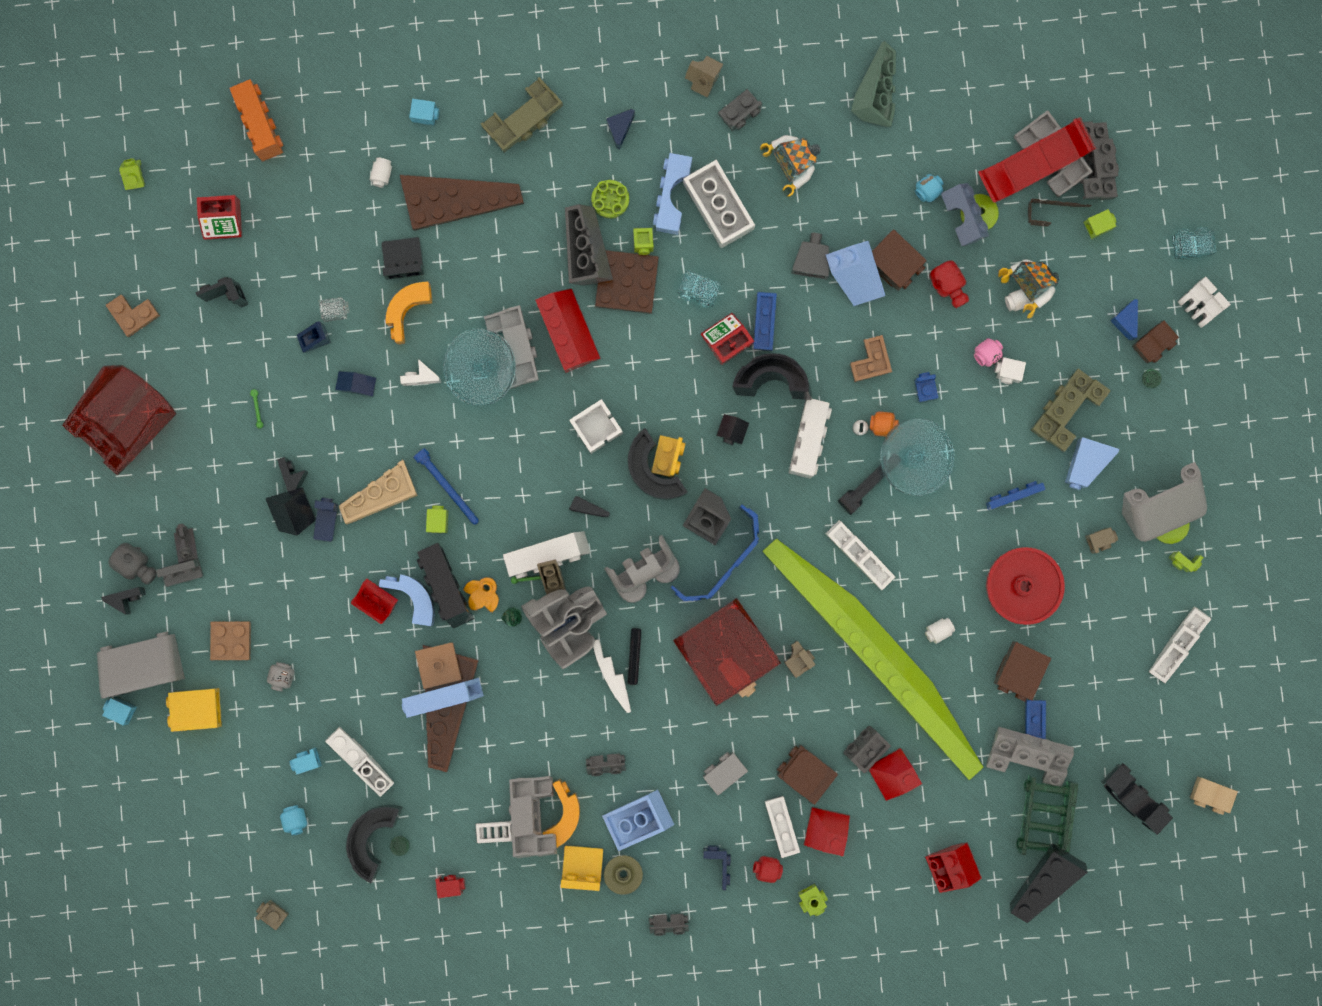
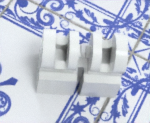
M1207 277L1202 278L1178 301L1180 305L1190 301V305L1185 309L1187 313L1197 308L1199 303L1203 304V307L1198 308L1191 316L1193 320L1200 315L1203 316V319L1198 323L1200 328L1231 305L1220 292L1212 295L1217 288Z

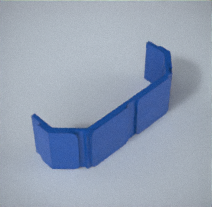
M744 505L739 507L741 511L752 519V543L707 595L685 597L672 586L671 589L676 592L675 595L682 601L702 600L700 598L711 599L732 574L731 571L735 567L737 568L758 544V515L750 508L747 509Z

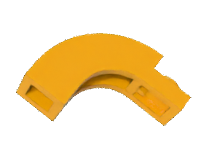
M419 282L404 287L389 303L386 312V324L394 326V328H391L392 340L395 339L397 344H405L404 317L406 313L416 305L432 304L431 284L429 282Z
M561 779L553 782V786L562 802L563 816L557 824L544 830L542 833L543 835L556 834L557 847L564 844L571 837L580 817L578 796L576 792L569 796L568 792H570L567 783L565 781L562 782Z

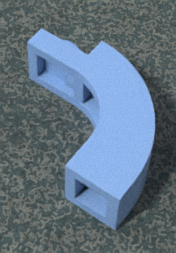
M401 574L399 582H397L396 577L386 576L385 580L380 579L379 587L401 590L410 596L414 605L413 624L434 625V602L431 594L421 582Z

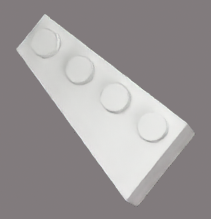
M816 399L805 401L789 474L810 479L817 474L819 465L816 464L817 458L821 456L823 449L821 440L825 438L827 432L825 422L826 419H830L832 408H829L830 403Z
M581 531L503 554L509 577L516 576L519 579L528 576L527 572L530 571L538 573V563L556 559L559 566H561L563 561L569 560V562L580 560V556L591 552L585 532Z

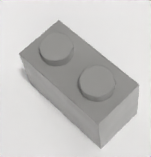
M726 752L719 758L720 762L716 766L711 764L704 770L703 778L717 795H720L748 772L734 752L730 754Z

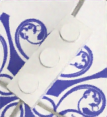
M784 796L765 801L781 858L800 853Z

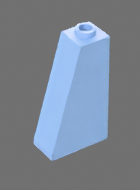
M475 678L403 698L402 710L406 714V718L483 697L480 680Z

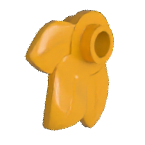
M485 577L480 581L471 580L465 585L463 590L470 594L468 604L471 610H478L485 606L490 612H493L497 608L499 603V597L496 594L497 584L492 578ZM484 585H489L490 590H486Z

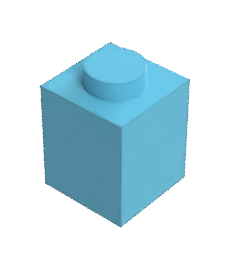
M412 99L409 118L414 123L434 125L435 120L439 118V108H437L435 102Z
M117 697L110 698L103 706L104 713L102 716L121 725H127L130 723L137 706Z

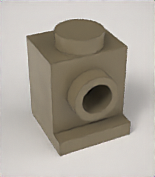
M1111 527L1085 536L1092 554L1100 552L1098 548L1101 551L1112 547V543L1118 541L1117 534Z

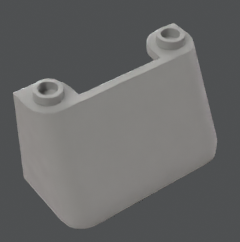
M1195 462L1182 468L1180 476L1184 483L1151 498L1141 489H1133L1124 493L1122 515L1138 540L1150 541L1206 514L1207 501L1202 476Z
M167 631L156 634L157 638L113 649L112 645L100 648L101 652H97L101 699L185 679L175 634L169 635Z

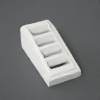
M511 821L477 823V843L512 841V834L510 832ZM500 826H502L503 837H500ZM484 827L487 828V838H484ZM492 827H494L495 838H492Z

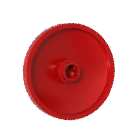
M1023 547L1005 552L997 558L988 572L986 591L990 604L1001 617L1012 623L1030 625L1046 620L1058 609L1064 596L1065 583L1059 565L1047 553L1035 548Z

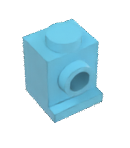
M317 748L310 749V754H308V751L296 754L297 758L290 760L291 769L296 772V775L322 766Z

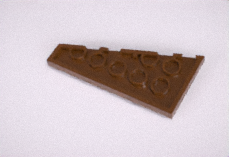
M400 175L413 231L524 204L519 184Z
M423 645V649L431 648L430 646ZM456 654L462 680L426 688L425 692L474 679L479 660ZM467 702L426 713L429 768L448 772Z

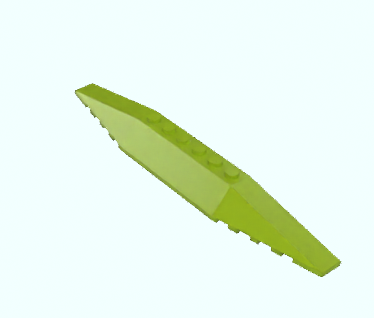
M775 539L762 552L878 678L968 780L973 778L983 766L933 682L855 596L778 539Z

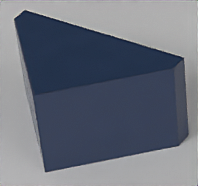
M633 109L606 119L617 149L621 148L635 117V110Z
M320 321L315 322L296 335L303 353L331 343L325 325Z
M339 371L335 390L373 397L377 378L355 372Z

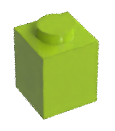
M1109 209L1088 218L1083 223L1091 239H1094L1113 230L1116 227L1117 221L1114 214L1110 213Z
M433 505L432 509H427L426 532H448V510H444V506Z

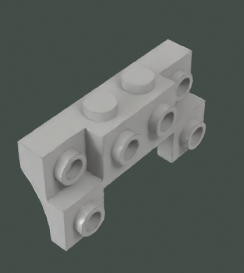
M1047 110L1015 134L1014 138L1021 148L1025 149L1060 130L1061 127ZM1080 158L1057 170L1058 174L1050 179L1047 184L1055 195L1060 197L1093 171L1085 160Z
M520 305L484 316L489 336L503 332L512 368L498 371L502 390L539 381L534 358H537L535 346L531 347L529 340L533 338L530 328L526 329Z
M998 727L986 767L1005 772L1011 761L1044 770L1042 783L1061 788L1067 776V768L1074 756V747Z
M545 776L509 780L511 804L509 806V813L511 815L510 832L512 834L513 857L519 859L557 854L556 834L542 835L540 798L554 796L553 777Z

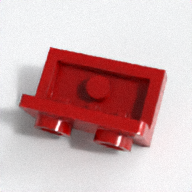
M366 579L362 583L357 595L352 599L351 604L378 623L383 624L391 615L398 599L369 579Z

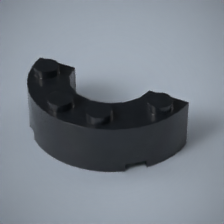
M763 354L751 359V362L745 367L742 366L738 371L732 386L736 395L755 396L762 384L771 380H779L789 386L792 399L812 400L811 386L804 369H802L797 361L782 354Z
M644 428L634 438L628 454V467L634 483L645 494L656 499L671 500L686 495L688 492L677 476L671 479H662L650 471L648 456L656 444L646 428Z
M1124 763L1121 765L1117 764L1101 783H1106L1104 788L1134 818L1140 819L1145 827L1158 835L1173 819L1168 813L1170 809L1162 802L1158 804L1148 796L1149 792L1143 786H1138L1135 783L1136 779L1130 774L1131 770Z
M381 805L368 810L355 821L348 833L346 842L347 857L358 876L369 883L375 880L381 865V861L375 858L371 852L369 845L371 835L377 828H393L401 813V806Z

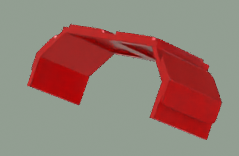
M1079 117L1062 129L1005 160L978 171L991 200L993 203H996L1094 151L1096 147L1081 117Z

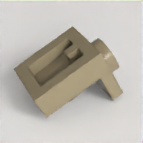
M270 900L266 904L263 902L256 911L258 915L255 919L258 921L261 919L274 930H277L289 913Z

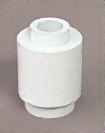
M376 158V162H373L369 179L373 182L372 185L381 188L384 185H388L392 170L390 160Z
M1017 290L1005 297V303L1009 311H1018L1024 309L1026 304H1033V301L1024 293L1026 292L1025 290Z
M942 618L926 627L927 632H925V635L929 642L937 644L950 637L955 632V628L949 618Z

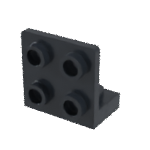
M418 237L382 242L385 267L382 270L386 280L424 275L421 245Z
M228 277L219 279L218 283L212 286L210 284L204 285L199 288L200 291L195 292L197 297L205 302L226 294L229 301H232L241 308L248 305L240 284Z

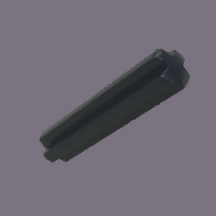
M640 628L631 629L628 684L630 685L638 684L641 645Z

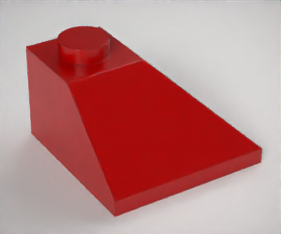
M901 748L876 761L869 769L886 801L903 795L922 784Z
M812 807L804 845L822 852L844 856L850 816Z

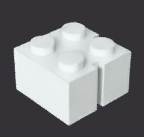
M602 399L569 420L591 454L605 446V440L611 442L623 434L614 417L609 419L612 415Z

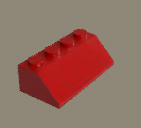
M572 289L553 292L535 300L565 373L601 359Z

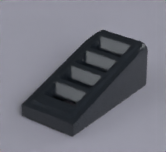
M575 496L569 510L594 516L605 518L610 516V512L578 496Z

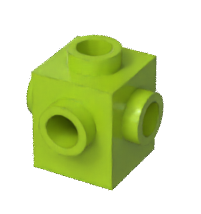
M815 883L798 892L802 900L799 904L804 913L808 912L810 916H818L825 912L827 907L825 902L828 899L823 890H818Z

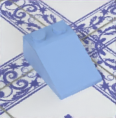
M869 241L826 254L832 275L853 306L886 296Z
M658 790L602 816L618 851L659 834L674 825Z

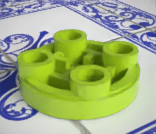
M615 180L600 181L592 192V206L596 213L604 218L612 219L621 216L629 205L627 188Z

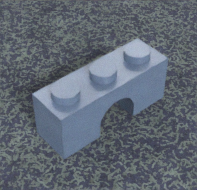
M968 183L959 184L941 193L948 211L961 209L964 212L965 220L963 224L955 228L961 246L971 245L989 236L987 232L988 226L981 217L980 206L976 203L974 191Z

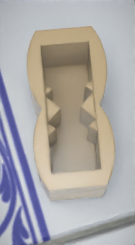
M1197 776L1190 799L1195 800V805L1203 808L1209 805L1213 807L1212 811L1224 815V812H1231L1238 791Z

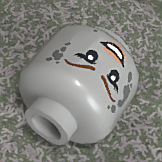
M281 662L271 665L267 676V683L272 685L271 689L282 692L283 688L291 687L295 673L291 669V665Z

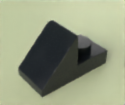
M286 457L277 459L287 491L301 488L308 471L304 470L293 474L295 468L292 460H288Z
M137 587L101 598L103 602L128 615L131 614L128 600L129 602L140 600V596L146 595L144 587Z

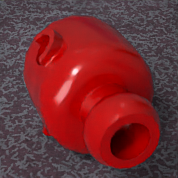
M946 261L929 273L930 281L941 297L950 296L951 304L954 308L957 309L969 302L968 295L962 291V288L966 285V279L954 261Z

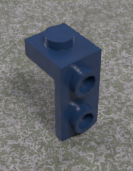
M321 497V501L315 500L314 508L318 509L313 536L315 540L333 541L338 504L332 503L333 499Z
M708 845L707 848H703V859H722V890H726V885H730V874H727V866H730L731 854H727V849H719L717 845Z

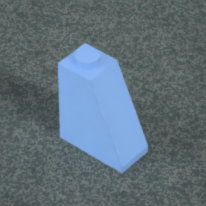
M1083 437L1079 438L1065 483L1070 484L1069 487L1076 490L1088 487L1117 455L1119 449Z

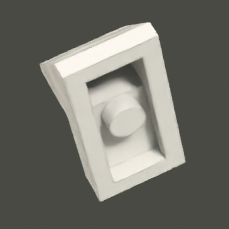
M418 360L419 375H417V372H407L405 376H400L403 386L441 383V379L420 360Z

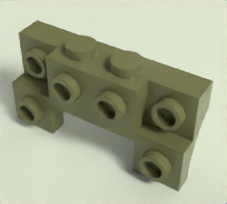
M540 77L529 87L525 88L531 99L506 118L504 122L494 112L493 116L484 123H481L482 128L504 153L517 142L520 143L522 140L527 141L533 135L532 133L536 129L540 130L545 127L549 120L548 117L563 106L562 101Z
M1078 368L1064 386L1060 385L1054 393L1056 397L1053 401L1049 400L1043 407L1044 413L1031 428V431L1056 446L1062 452H1065L1076 438L1073 433L1065 428V425L1085 399H1088L1096 406H1100L1111 390L1096 379L1093 380Z

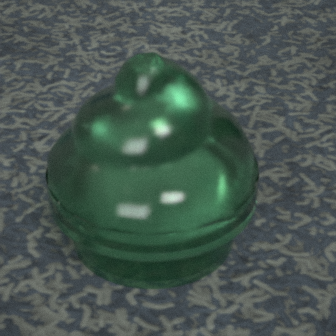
M511 607L503 613L501 619L508 626L514 627L521 623L522 614L519 609Z

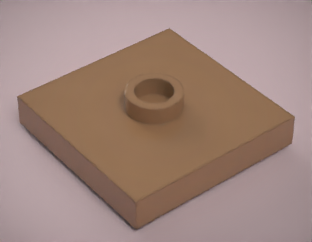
M453 642L415 651L423 689L462 680Z

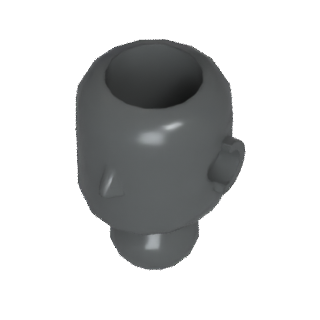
M129 543L120 544L110 556L109 566L128 580H133L138 576L144 584L149 585L155 579L157 573L153 567L146 566L148 556L140 551V547H134Z

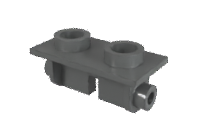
M178 524L176 533H174L178 563L198 559L193 528L188 529L184 524Z
M620 753L607 755V762H604L603 755L590 756L589 759H586V766H590L586 767L587 773L591 776H601L603 773L620 774L622 771H626L625 756L620 755Z
M671 914V922H667V915H653L652 918H649L650 926L653 925V927H650V934L654 933L655 936H663L668 932H673L675 935L685 934V931H689V925L684 924L688 923V915Z

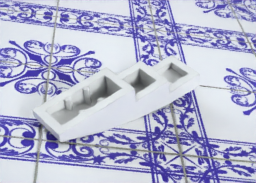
M838 521L826 533L879 589L883 590L895 578L873 552L853 535L841 521Z
M1194 606L1168 641L1149 670V673L1166 683L1187 657L1188 651L1199 639V634L1210 622L1211 618Z
M600 639L595 640L593 648L602 674L615 698L624 710L629 713L631 708L623 673L615 675L612 657L604 658Z

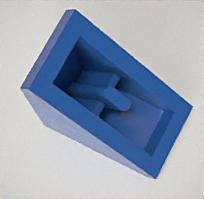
M1138 299L1129 302L1110 320L1128 340L1137 338Z

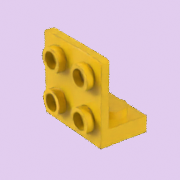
M660 435L652 473L674 478V474H679L681 462L678 461L679 455L683 456L685 443L682 442L683 438L674 439Z
M565 846L560 888L600 891L603 849Z

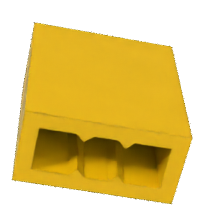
M219 688L168 693L166 706L169 708L170 716L167 718L168 727H171V732L222 727Z

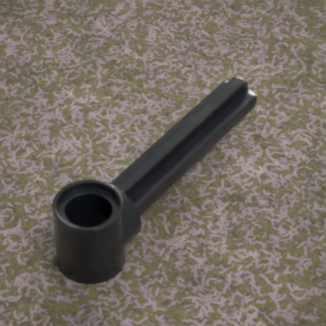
M894 453L891 454L854 491L849 489L837 502L850 515L863 504L862 498L900 462L899 457Z

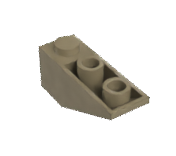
M556 559L537 564L546 595L556 590H566L564 578Z

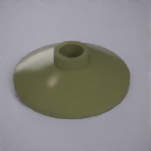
M616 856L605 867V883L614 893L621 895L630 894L642 882V868L638 861L630 856ZM623 870L626 871L627 876L621 877L620 872Z

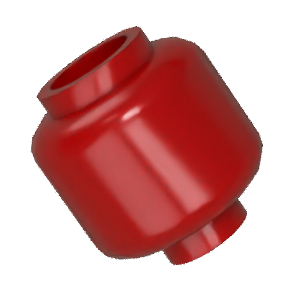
M761 856L758 861L754 862L753 873H755L758 881L775 883L782 876L783 866L777 858Z

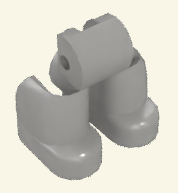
M663 535L659 536V545L662 550L652 554L648 547L640 551L643 559L636 563L628 558L622 563L626 571L618 576L614 570L608 567L604 568L623 600L631 603L640 601L644 598L647 591L646 582L653 578L661 583H670L678 577L680 572L679 563Z
M590 586L583 587L571 595L565 589L556 590L538 600L531 599L521 606L532 626L541 635L540 640L561 669H565L592 649L595 638L588 630L594 622L607 615L596 593ZM575 615L576 618L574 620H572L562 628L558 629L557 631H554L556 628L565 623V619Z

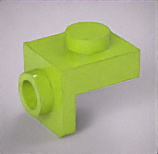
M126 159L120 165L119 171L125 190L145 186L140 169L141 160Z
M634 228V253L648 255L650 252H653L652 228Z
M1177 551L1173 552L1169 558L1173 561L1172 565L1177 569H1183L1185 572H1195L1202 565L1201 561L1204 557L1196 555L1190 561Z

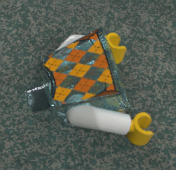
M784 135L772 141L770 145L767 143L762 144L760 149L769 148L768 152L763 153V156L768 157L773 153L789 183L793 182L792 185H786L783 188V191L788 187L792 189L791 194L787 196L790 197L794 194V189H799L810 180L815 170L814 165L818 162L816 155L820 154L821 150L816 143L810 146L805 138L798 139L797 137Z
M1027 259L1011 266V269L1001 268L998 277L1003 276L1001 283H1007L1010 275H1012L1029 301L1034 302L1024 306L1022 313L1026 310L1031 311L1027 318H1032L1037 307L1041 308L1051 300L1059 281V274L1052 272L1046 263L1033 262Z

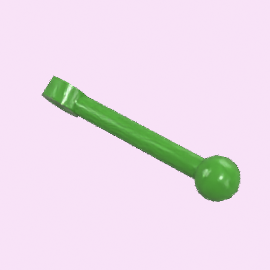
M253 389L250 394L254 399L257 418L256 427L261 429L263 422H261L257 400L259 393Z
M514 576L511 578L513 584L521 581L542 580L541 576L519 579Z

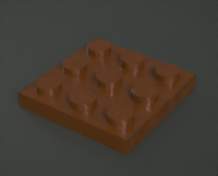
M605 250L613 280L598 283L595 307L652 314L659 256Z

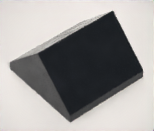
M303 487L266 498L268 507L280 532L297 536L316 521Z

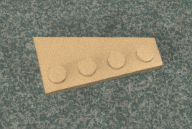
M404 460L397 463L398 465L391 470L386 471L376 481H372L361 492H357L339 505L346 525L418 496Z

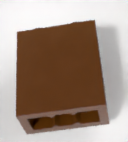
M894 229L872 251L879 276L897 291L901 288L906 289L913 282L910 278L914 274L918 276L926 268L924 264L927 260Z
M1012 641L1007 655L1004 656L996 673L994 684L998 685L997 689L1008 694L1009 691L1015 693V698L1024 702L1027 699L1033 700L1051 658Z
M800 744L798 747L794 746L788 755L791 757L787 762L783 761L779 765L777 776L815 805L838 776V773Z

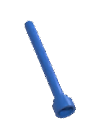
M426 448L419 451L413 457L416 462L421 463V465L424 464L470 522L474 525L478 524L479 520L430 461V453Z

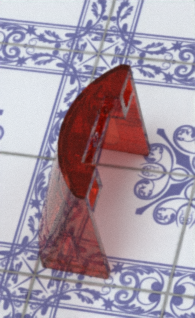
M123 365L103 366L62 426L75 438L80 437L104 459L103 463L116 475H119L177 413L155 388Z
M737 598L673 640L716 706L781 664Z

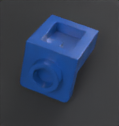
M930 372L919 374V378L914 380L919 402L938 399L935 374L930 375Z

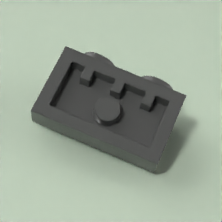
M746 89L720 110L718 115L732 132L736 128L740 130L746 125L747 119L750 117L754 118L761 112L762 102L757 101L751 92Z
M199 558L156 570L158 577L163 576L166 587L203 577Z
M868 726L853 743L847 746L843 754L865 774L891 745L876 730Z

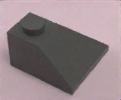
M705 488L683 526L716 545L731 521V517L722 498Z

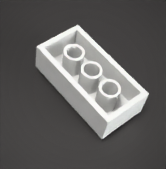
M717 160L683 178L686 190L721 248L754 230V222Z

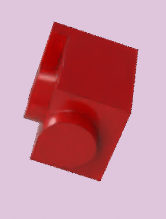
M456 875L444 876V879L441 876H437L435 879L438 898L459 896L465 889V879L456 877Z

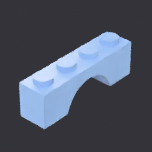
M670 153L669 159L665 158L663 169L666 170V176L661 178L660 188H663L662 196L658 195L656 204L660 208L659 213L654 215L653 225H656V231L679 234L682 213L673 206L670 195L673 188L682 182L683 178L690 175L692 157Z

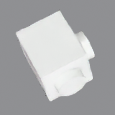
M1003 357L1000 362L997 361L996 378L1001 379V382L1005 384H1012V382L1020 383L1023 379L1026 362Z

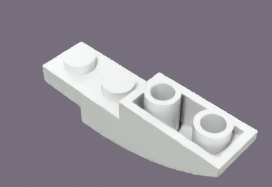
M341 727L336 729L326 739L325 742L380 797L394 784L393 780L369 753Z

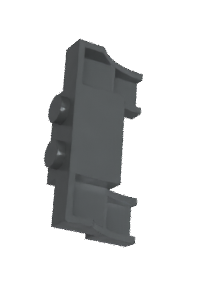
M1083 122L1096 147L1094 151L1085 155L1086 163L1093 172L1088 176V179L1080 181L1083 184L1085 194L1083 200L1114 199L1118 197L1115 178L1118 177L1119 166L1116 163V147L1113 139H1109L1107 122Z

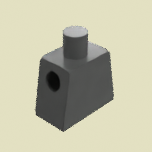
M811 233L810 242L803 241L801 243L791 274L827 280L829 264L826 254H829V246L821 244L822 234Z

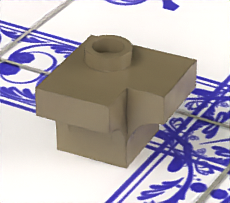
M708 56L700 62L692 60L685 79L693 82L691 90L708 98L720 75L723 64Z
M795 641L791 644L792 654L784 663L793 676L797 678L816 664L813 662L815 658L809 650L805 651L801 644Z

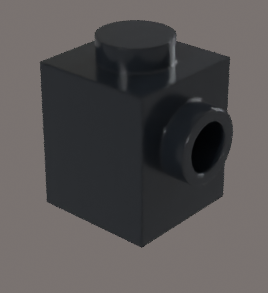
M724 414L716 436L722 438V442L733 446L734 443L742 445L749 423L738 417Z

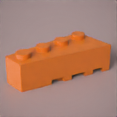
M249 79L230 87L229 89L236 107L242 113L240 115L246 129H249L247 135L253 144L254 153L262 162L282 154L283 150L281 147L284 144L279 135L276 136L274 129L277 128L273 119H269L267 115L269 109L266 102L261 101L259 95L262 92L259 85L254 84Z

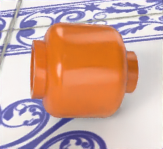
M878 411L875 415L871 416L870 430L873 431L874 435L891 437L894 431H898L899 420H895L894 413Z

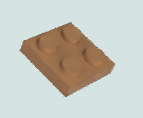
M211 622L210 660H250L251 622Z

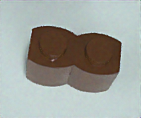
M1163 320L1140 338L1132 347L1146 363L1151 361L1155 363L1162 357L1161 353L1165 349L1169 351L1177 345L1176 340L1179 337Z

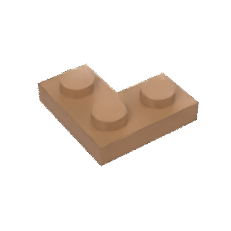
M123 295L106 304V307L127 337L132 336L160 316L148 299L132 309Z
M883 335L863 340L868 358L850 363L854 382L892 373Z

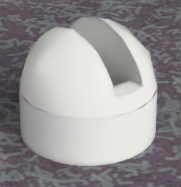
M858 420L854 423L853 432L856 435L862 436L867 433L868 424L865 421ZM860 423H863L862 432H859Z

